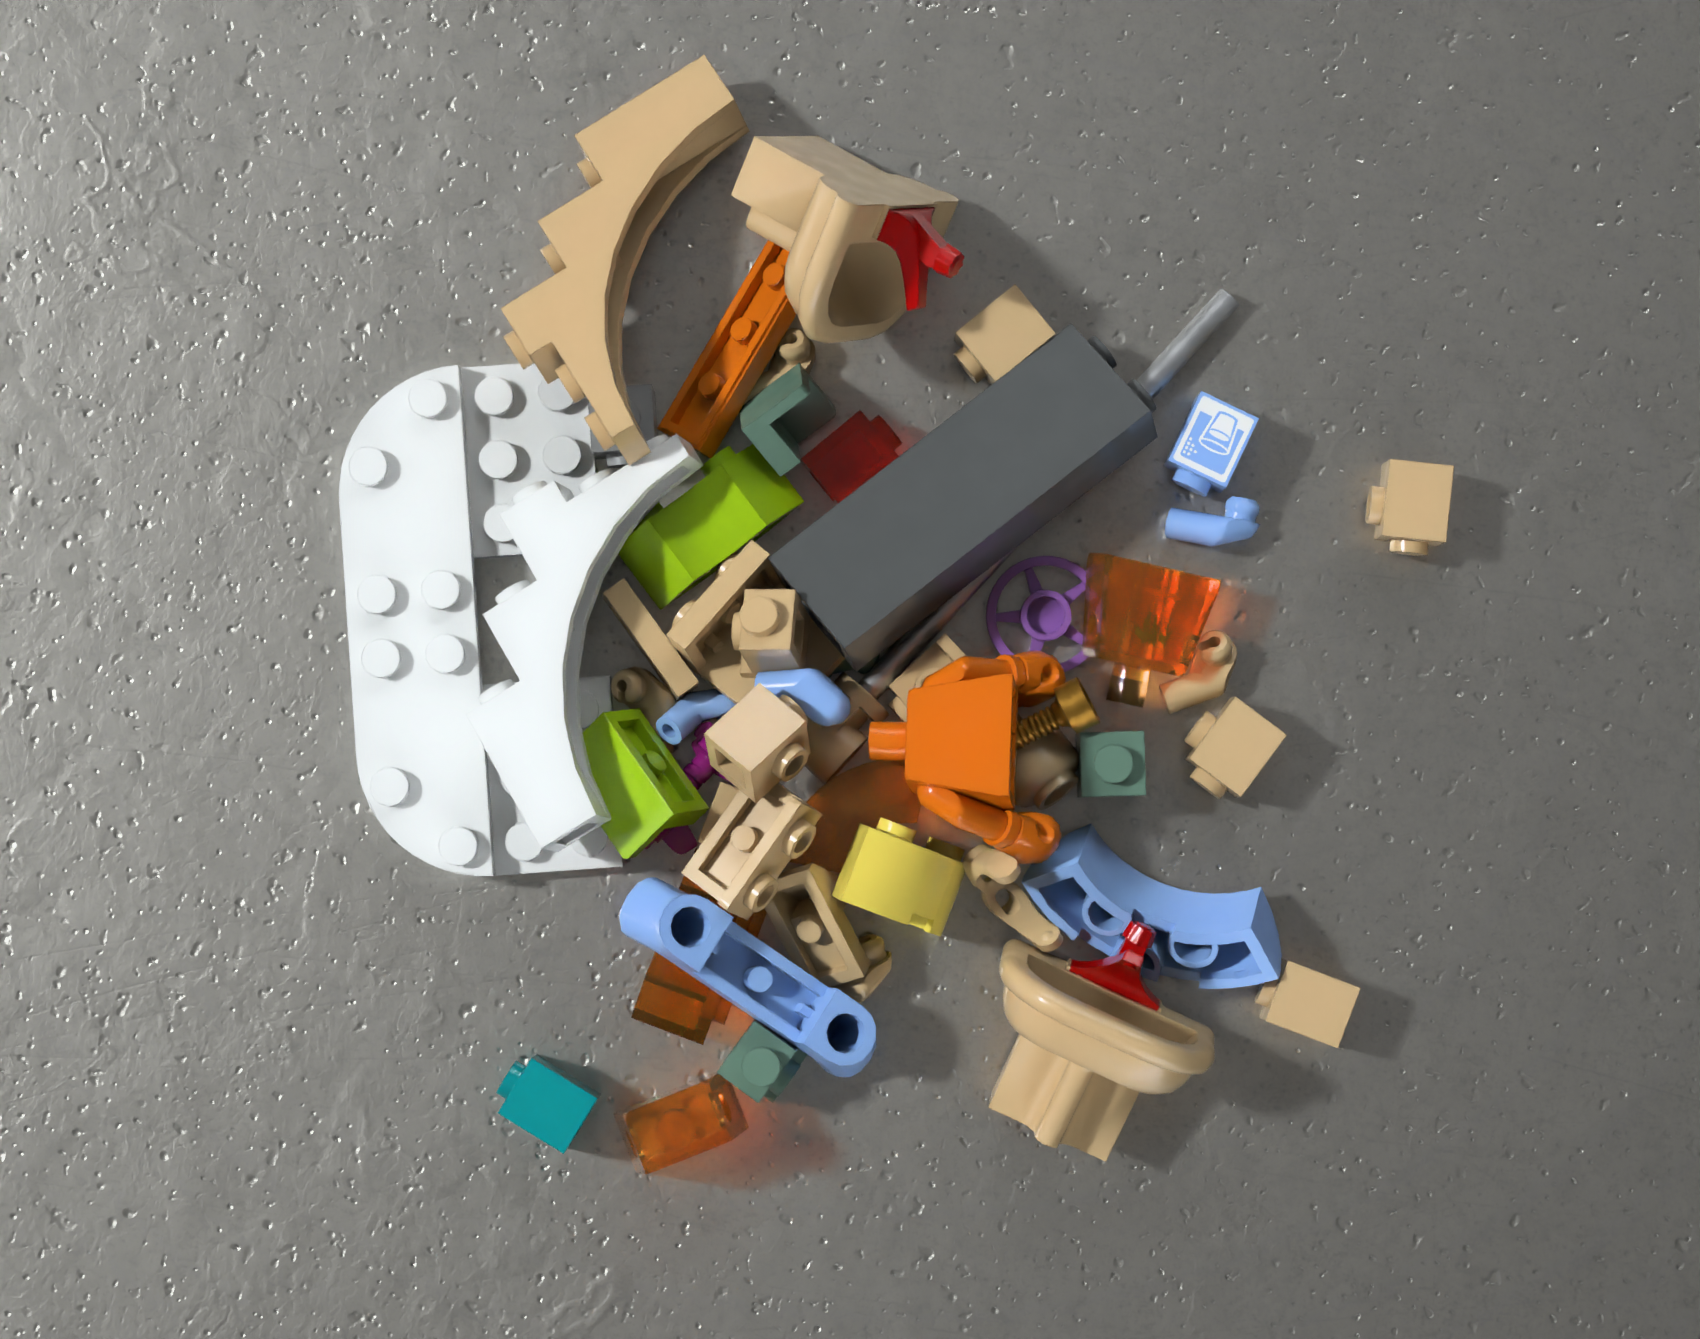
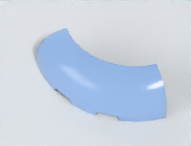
M1092 823L1062 837L1058 849L1046 861L1039 864H1031L1023 876L1021 883L1036 905L1056 927L1074 941L1079 936L1085 942L1109 956L1117 954L1125 938L1122 934L1131 920L1143 922L1153 928L1157 933L1152 948L1146 949L1143 956L1144 961L1141 967L1143 978L1158 982L1159 976L1162 975L1182 980L1199 981V988L1222 989L1257 985L1279 979L1282 953L1279 933L1271 907L1262 887L1247 891L1213 894L1193 892L1163 884L1137 871L1123 861L1103 841Z

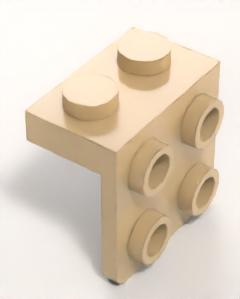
M753 540L740 553H733L721 563L715 574L714 582L698 600L689 601L678 611L673 620L671 630L666 634L686 665L734 704H737L754 688L755 678H742L740 675L741 652L734 650L731 636L733 615L735 612H740L744 601L745 589H786L780 582L768 559L771 556L770 553ZM810 618L806 668L818 669L829 677L845 658Z

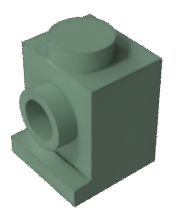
M754 1019L724 1060L717 1073L757 1103L760 1102L763 1096L773 1103L794 1077L807 1054Z

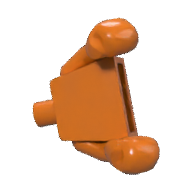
M1037 650L1021 652L1015 655L1004 654L995 659L962 656L926 677L922 687L913 688L908 691L907 722H870L868 737L870 760L905 761V781L910 791L917 794L922 806L956 828L983 837L985 843L994 846L996 850L1012 856L1017 860L1018 864L1042 863L1058 849L1062 835L1060 825L1053 817L1047 814L1010 811L1015 810L1018 708L1022 706L1033 707L1054 698V688L1064 684L1066 681L1064 668L1053 655Z

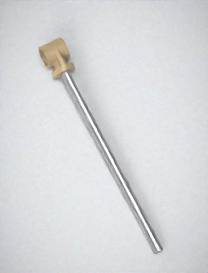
M1220 289L1136 380L1148 392L1152 400L1238 308V302L1227 291ZM1014 550L900 637L859 683L845 672L838 676L834 683L847 695L851 704L850 714L847 719L841 724L827 727L821 726L807 717V731L811 753L804 766L824 785L828 784L845 767L867 741L868 737L859 730L868 719L872 722H883L889 716L888 711L877 701L879 697Z

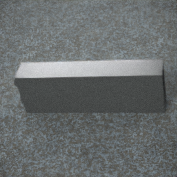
M1072 324L1068 325L768 557L783 586L786 589H796L810 618L856 672L1158 437L1152 417V412L1156 410L1154 401L1138 381L1132 379L1126 384L1113 370L1117 366L1116 361L1107 347L1096 336L1086 340Z

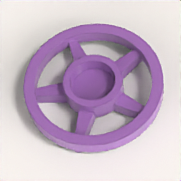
M1036 556L1013 565L996 581L987 601L986 626L990 639L1000 655L1015 654L1007 648L1000 637L996 621L1021 623L1024 631L1032 637L1029 651H1041L1045 641L1057 639L1062 635L1084 646L1074 657L1060 663L1064 668V672L1084 662L1097 647L1105 626V605L1096 582L1083 568L1064 558ZM1054 566L1062 568L1081 580V583L1063 594L1052 590H1043L1032 567ZM1024 571L1030 596L1025 599L1020 610L996 613L998 599L1002 590L1014 576ZM1086 588L1092 597L1095 609L1094 628L1089 640L1070 624L1072 616L1070 604Z

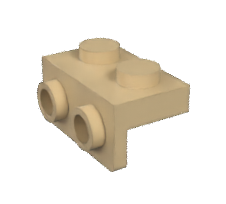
M780 782L757 803L739 790L681 873L718 900V905L726 911L748 920L753 912L761 911L772 900L778 889L779 883L777 878L791 858H798L808 849L816 834L815 824L822 816V813Z

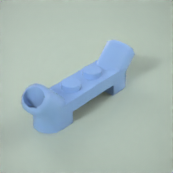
M656 877L642 880L629 892L619 914L621 931L627 937L657 952L813 1058L827 1073L836 1077H851L859 1073L871 1060L877 1045L876 1025L872 1015L860 1003L838 988H831L820 982L732 921L733 916L704 897L696 894H687Z

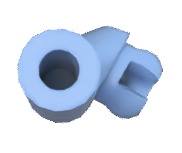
M1231 496L1227 499L1225 503V516L1172 507L1166 519L1165 535L1168 539L1211 547L1249 539L1257 532L1260 524L1256 523L1260 507L1255 500Z
M818 669L758 672L756 675L754 687L761 683L778 698L782 694L787 695L802 708L807 717L821 726L829 727L841 724L850 714L851 704L847 695Z
M717 689L690 692L657 720L656 730L664 741L675 745L680 743L702 722L716 718L718 721L736 704Z

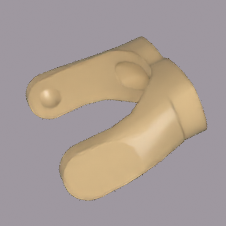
M984 844L974 847L966 854L963 859L965 873L972 885L980 890L982 900L988 910L1042 952L1056 950L1063 942L1061 931L1036 910L1024 891L1013 882L1021 873V867L1017 860L1002 851L992 849ZM982 874L986 875L987 878L983 879ZM1006 889L1009 894V900L1003 907H1000L996 901V893L999 890Z

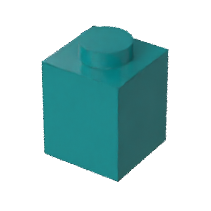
M537 1054L530 1059L527 1066L516 1060L496 1092L506 1099L498 1114L563 1154L571 1145L601 1096V1093Z

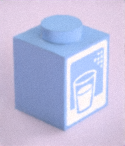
M1201 391L1196 396L1163 465L1175 471L1172 481L1193 493L1205 497L1210 488L1221 493L1227 487L1259 418Z

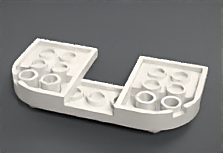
M535 363L524 370L520 364L463 368L459 365L446 366L425 371L395 386L370 408L356 428L345 452L339 481V507L355 747L362 789L377 820L399 845L430 865L463 875L498 876L624 866V858L621 857L601 826L559 852L541 849L465 715L481 705L478 697L484 691L496 685H482L474 559L523 556L499 515L514 506L512 498L519 491L538 481H546L547 484L556 481L569 488L574 497L581 494L579 490L580 484L597 473L596 458L591 453L590 427L584 417L589 415L587 397L574 403L560 379L558 378L547 384ZM611 676L579 678L582 732L602 712L613 711V696L610 688Z

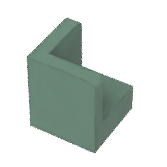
M798 363L745 403L739 414L741 430L781 477L801 462L798 444L836 416V410L825 393L803 366Z

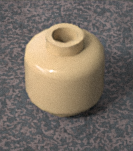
M1018 714L1017 722L1020 721L1022 723L1023 718ZM1054 729L1052 733L1048 732L1047 736L1042 735L1041 739L1037 738V741H1031V744H1025L1023 748L1019 746V750L1016 751L1015 805L1025 808L1035 805L1039 810L1047 809L1064 798L1077 784L1079 777L1075 772L1079 763L1078 751L1060 729Z

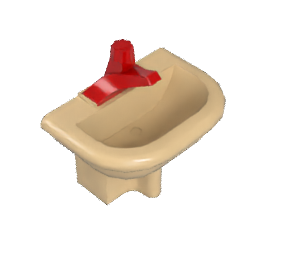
M754 136L731 196L751 206L746 221L747 229L789 251L785 265V293L809 339L828 344L866 340L882 334L901 318L906 310L912 311L926 307L928 274L931 268L936 273L948 278L958 274L963 266L965 256L943 239L959 202L957 197L950 193L936 190L914 179L886 173L819 136Z
M1131 920L1122 934L1125 938L1117 954L1093 961H1078L1071 958L1065 961L1048 952H1042L1037 947L1018 939L1006 942L999 964V974L1004 983L1002 994L1003 1010L1011 1027L1019 1035L992 1089L988 1108L1026 1125L1034 1132L1035 1139L1046 1146L1058 1148L1059 1144L1069 1145L1106 1162L1139 1092L1150 1095L1172 1093L1186 1083L1192 1074H1202L1211 1067L1215 1059L1213 1031L1204 1024L1162 1006V1000L1158 999L1149 990L1142 978L1143 956L1146 949L1152 948L1157 933L1153 928L1143 922Z

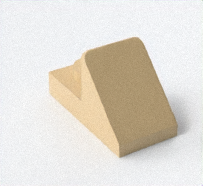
M810 863L782 872L777 878L779 883L778 889L764 909L791 961L828 987L865 977L871 963L843 911L847 903L831 896L839 876L814 863Z

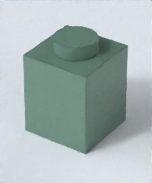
M1144 731L1081 732L1075 734L1076 750L1079 755V763L1076 770V775L1079 777L1077 782V798L1146 795Z

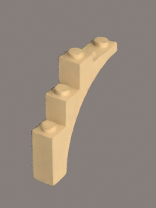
M705 55L574 135L586 156L585 159L576 165L590 186V189L538 221L550 242L540 251L555 275L500 308L513 328V331L503 336L523 370L535 363L547 384L558 378L560 379L574 403L587 397L595 410L584 417L588 426L604 451L616 445L629 466L651 453L632 413L622 370V322L631 279L649 236L675 197L710 160L750 132L735 99Z

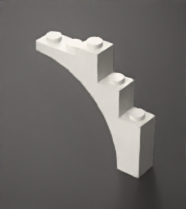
M663 434L646 441L651 453L630 466L628 464L616 472L609 468L595 473L580 484L579 490L581 494L574 497L569 488L556 481H552L549 484L546 481H538L519 491L512 498L514 506L499 514L537 581L531 584L529 580H522L507 587L496 596L495 600L498 605L483 614L520 681L514 684L512 679H508L490 687L478 697L481 705L465 715L541 849L559 852L612 819L592 775L581 728L579 671L586 628L603 579L630 533L664 495L704 466L691 443L677 434L670 438Z

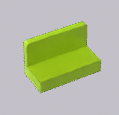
M639 708L602 712L582 733L592 775L612 818L601 825V828L622 858H635L664 829L692 825L710 809Z

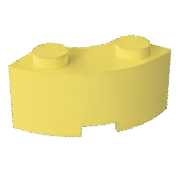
M880 817L876 829L859 823L831 896L905 925L911 924L924 929L928 933L941 936L965 875L963 862H961L965 849L929 836L925 848L913 844L916 830Z

